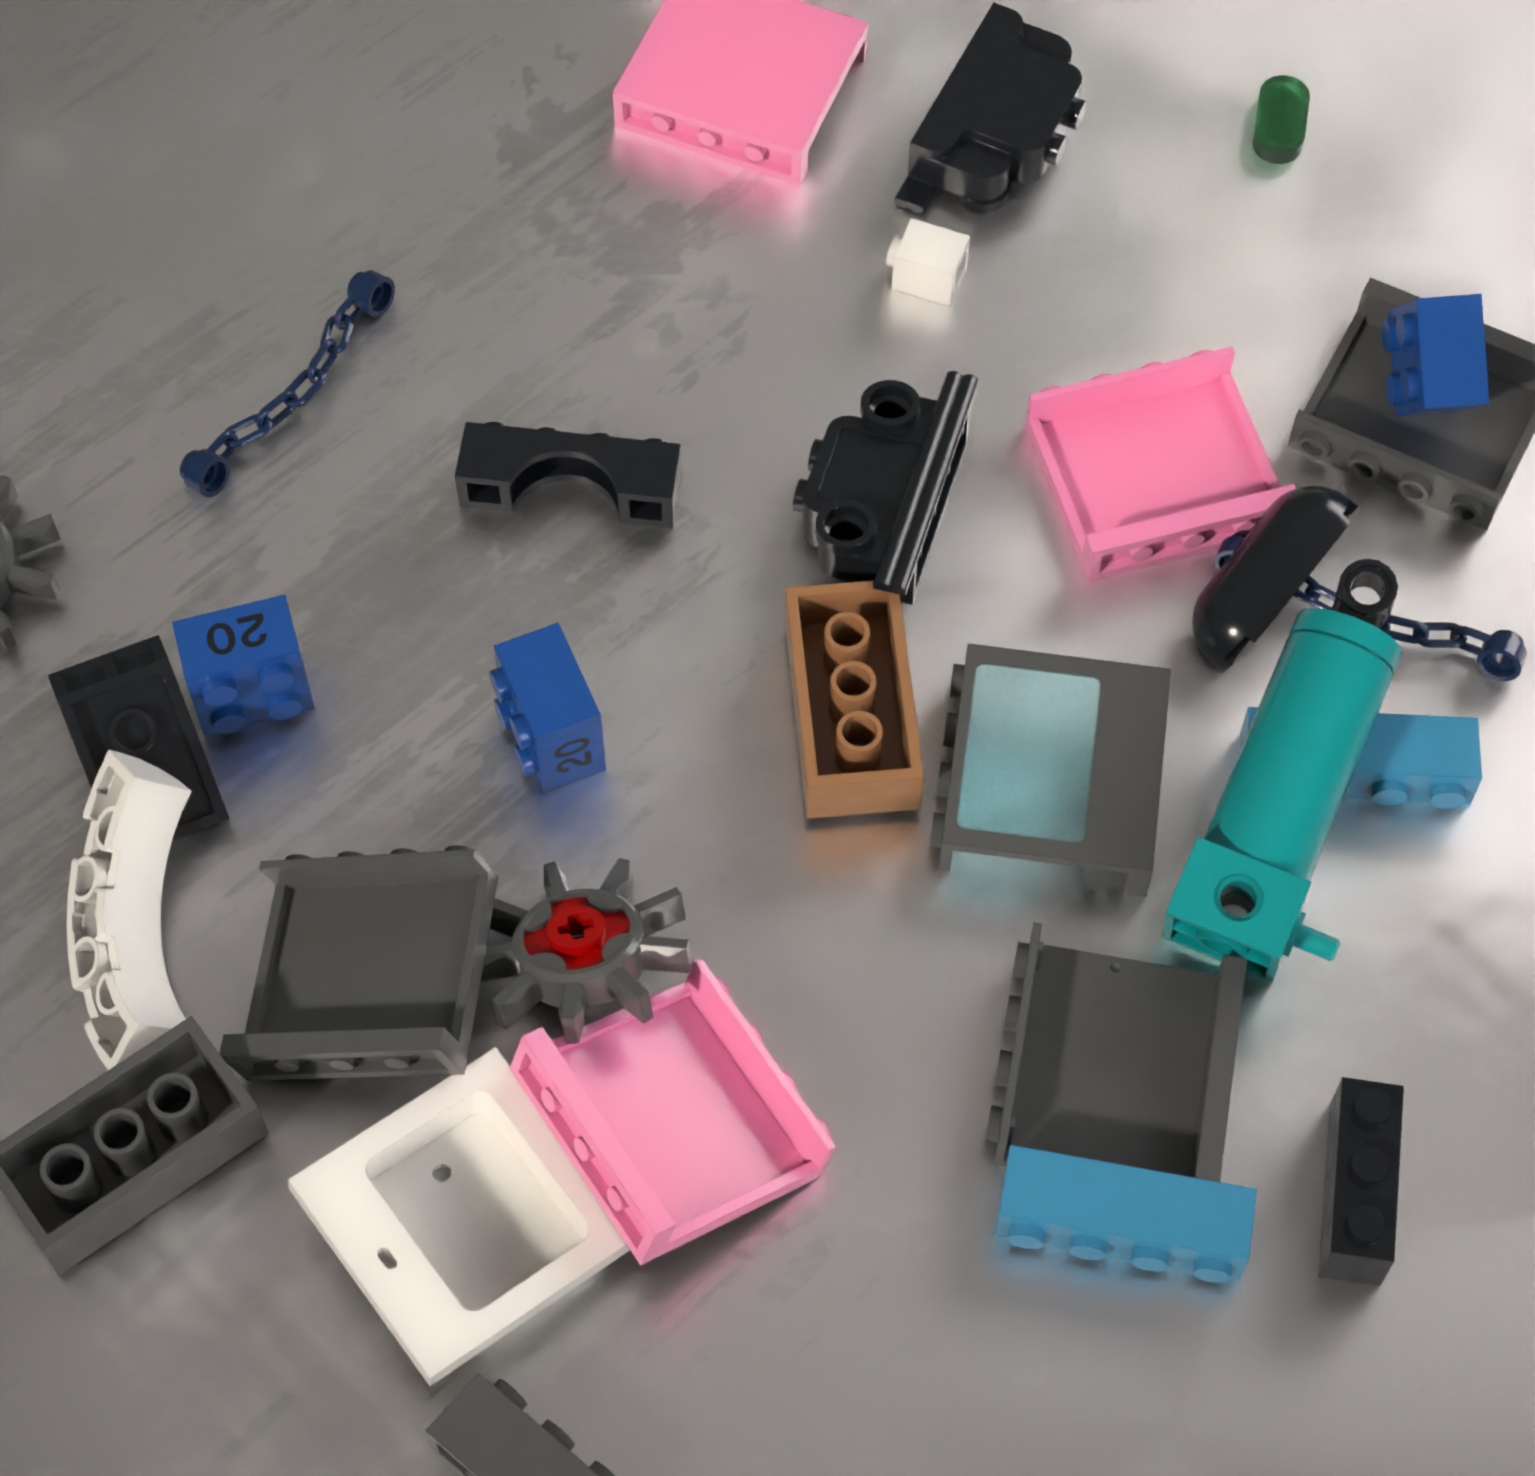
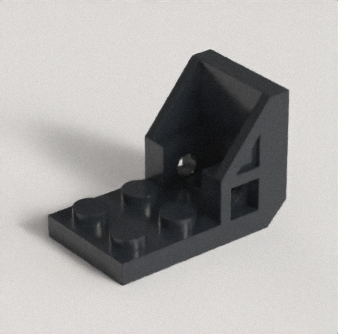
M159 635L48 675L91 789L108 750L118 751L162 769L192 791L180 816L173 840L230 819Z

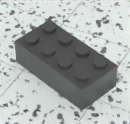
M190 1016L0 1141V1190L53 1269L60 1276L269 1133L257 1104L195 1019Z

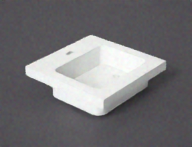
M496 1047L466 1065L465 1075L449 1076L288 1179V1187L293 1196L429 1386L444 1378L630 1251L509 1069L510 1065ZM387 1256L395 1268H386L380 1257Z

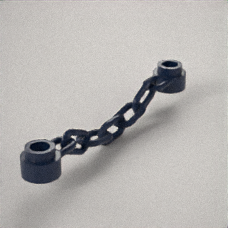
M373 270L358 272L351 278L347 288L348 298L338 308L336 314L327 320L320 341V348L312 358L308 369L301 372L284 392L264 406L258 414L251 415L229 426L208 449L193 450L184 457L180 465V476L184 479L185 485L189 489L205 497L217 495L228 481L230 464L227 459L234 451L265 436L271 429L292 414L296 408L308 403L324 385L326 374L335 362L337 354L346 349L353 329V323L363 312L373 317H379L391 306L395 295V285L391 278ZM353 304L356 309L350 316L344 314ZM334 324L337 329L344 330L339 345H337L334 339L330 338ZM325 353L329 354L321 369H318L317 366ZM308 378L313 385L299 399L295 391ZM284 402L287 407L271 419L268 414ZM256 423L259 430L238 440L237 431ZM223 444L227 447L221 455L215 453Z
M1235 533L1222 541L1214 558V566L1217 572L1247 536V533ZM1309 575L1304 581L1309 585L1305 589V593L1298 589L1293 596L1300 601L1308 602L1314 608L1331 610L1332 607L1318 599L1323 595L1334 601L1336 593L1319 585ZM1393 615L1389 616L1380 629L1394 640L1419 644L1428 648L1458 647L1478 655L1477 665L1481 672L1498 681H1510L1517 678L1527 657V649L1524 646L1523 639L1520 635L1510 630H1498L1489 635L1456 623H1421ZM1391 624L1412 628L1413 635L1390 630ZM1451 631V640L1428 639L1429 632ZM1467 635L1483 641L1482 647L1467 643Z

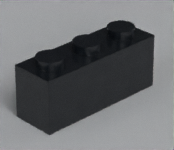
M1342 1077L1332 1098L1329 1108L1318 1277L1380 1286L1394 1263L1404 1086Z

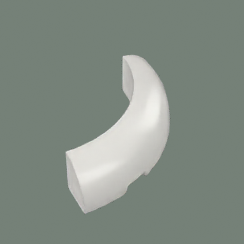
M108 750L83 812L84 819L90 820L91 824L86 838L83 857L73 858L71 863L66 921L67 951L72 987L84 994L91 1019L84 1024V1028L98 1057L107 1070H110L186 1020L174 997L165 967L161 939V898L164 874L173 836L182 811L192 792L178 779L162 769L139 758L113 750Z

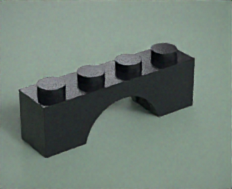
M466 422L455 471L459 506L513 511L528 493L542 485L557 481H575L590 485L602 492L613 504L620 523L673 528L682 478L681 444L668 443L657 438L638 440L613 437L606 433H593L589 435L561 432L549 427L531 429L506 426L499 422H487L484 424Z

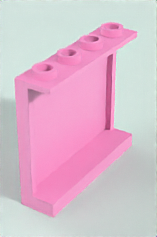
M664 0L612 92L614 124L616 127L800 186L808 172V150L854 60L864 62L866 58L868 22L855 19L849 15L819 8L800 0Z
M1233 347L1215 351L1202 350L1192 354L1190 357L1165 363L1151 362L1140 369L1114 375L1101 374L1089 381L1064 387L1051 386L1041 390L1039 393L1029 395L1025 426L1087 582L1219 550L1224 539L1235 533L1242 532L1248 534L1275 500L1283 494L1296 489L1294 484L1281 487L1230 373L1235 355Z
M702 958L694 962L691 974L688 975L686 982L650 997L654 1018L646 1023H642L624 1008L585 1025L579 1044H566L564 1035L551 1040L544 1028L541 1027L522 1035L509 1068L640 1265L819 1178L836 1148L825 1123L813 1115L798 1094L793 1078L787 1071L778 1066L764 1046L758 1029L746 1021L731 1000L726 984L719 977L714 976Z

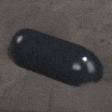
M1304 486L1283 494L1267 509L1206 585L1194 607L1193 633L1202 655L1220 673H1223L1233 665L1235 658L1250 640L1253 643L1257 641L1351 522L1348 516L1358 508L1353 501L1336 490L1321 486Z

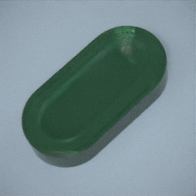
M1287 75L1274 76L1266 80L1260 88L1252 146L1255 153L1261 159L1270 163H1289L1300 155L1303 148L1310 93L1307 86L1295 77Z

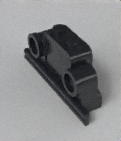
M993 2L910 142L908 176L895 197V203L901 208H909L911 211L921 214L938 187L954 193L958 202L971 211L979 213L992 212L1004 206L1008 201L1011 180L1021 184H1031L1039 181L1044 176L1050 164L1057 166L1066 149L1068 141L1066 135L1069 129L1077 130L1080 127L1088 105L1086 100L1080 99L1082 75L1079 69L1071 64L1072 49L1070 44L1057 34L1024 23L1017 11Z
M956 371L947 372L938 400L919 397L914 388L901 381L884 380L876 382L869 386L862 394L860 404L862 418L856 416L838 417L829 424L823 440H814L808 461V470L811 473L808 480L800 479L798 481L793 499V511L802 512L803 537L810 545L818 547L819 566L828 576L847 582L873 581V589L899 594L901 603L913 605L968 444L970 407L979 382L976 376L970 374L962 375Z

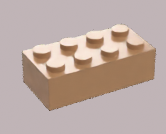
M873 581L785 587V630L806 818L921 810L924 772L900 595L873 589Z

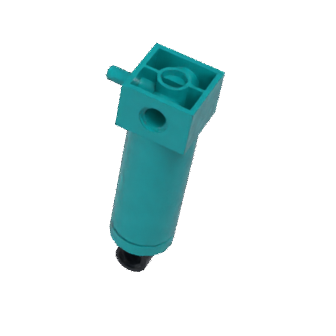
M1367 558L1357 560L1347 566L1340 576L1331 610L1308 608L1302 609L1297 614L1204 839L1197 837L1165 914L1162 938L1219 961H1222L1223 955L1247 958L1246 972L1270 982L1274 980L1283 955L1289 957L1293 946L1328 961L1334 960L1340 945L1339 939L1302 925L1306 916L1302 909L1312 883L1310 879L1402 656L1401 646L1390 635L1380 630L1391 614L1398 590L1396 575L1389 566L1381 561ZM1358 587H1369L1376 591L1380 601L1370 605L1361 604L1354 599L1351 591ZM1232 904L1244 908L1248 914L1234 916L1226 912L1223 907Z

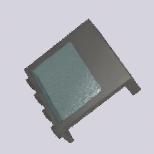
M968 643L965 665L954 664L949 697L961 698L959 714L947 712L943 746L954 747L952 763L941 762L936 796L948 797L946 814L934 812L930 847L941 848L939 870L950 871L953 850L1125 873L1123 894L1146 897L1154 864L1171 669Z

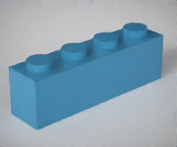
M1248 707L1240 733V750L1258 707ZM1378 713L1343 801L1346 799L1373 800L1376 804L1383 806H1395L1404 802L1431 803L1434 807L1441 809L1471 805L1482 780L1478 718Z
M1010 1145L1005 1166L995 1236L1006 1237L1010 1244L1024 1249H1040L1044 1247V1244L1067 1248L1070 1254L1085 1260H1102L1106 1256L1131 1260L1133 1266L1146 1271L1160 1272L1167 1270L1168 1267L1193 1271V1275L1203 1281L1224 1283L1230 1281L1231 1278L1240 1280L1249 1261L1257 1189Z

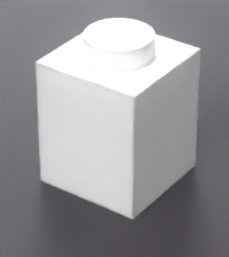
M911 218L903 237L894 236L887 254L886 265L893 267L891 289L950 307L967 269L970 236Z

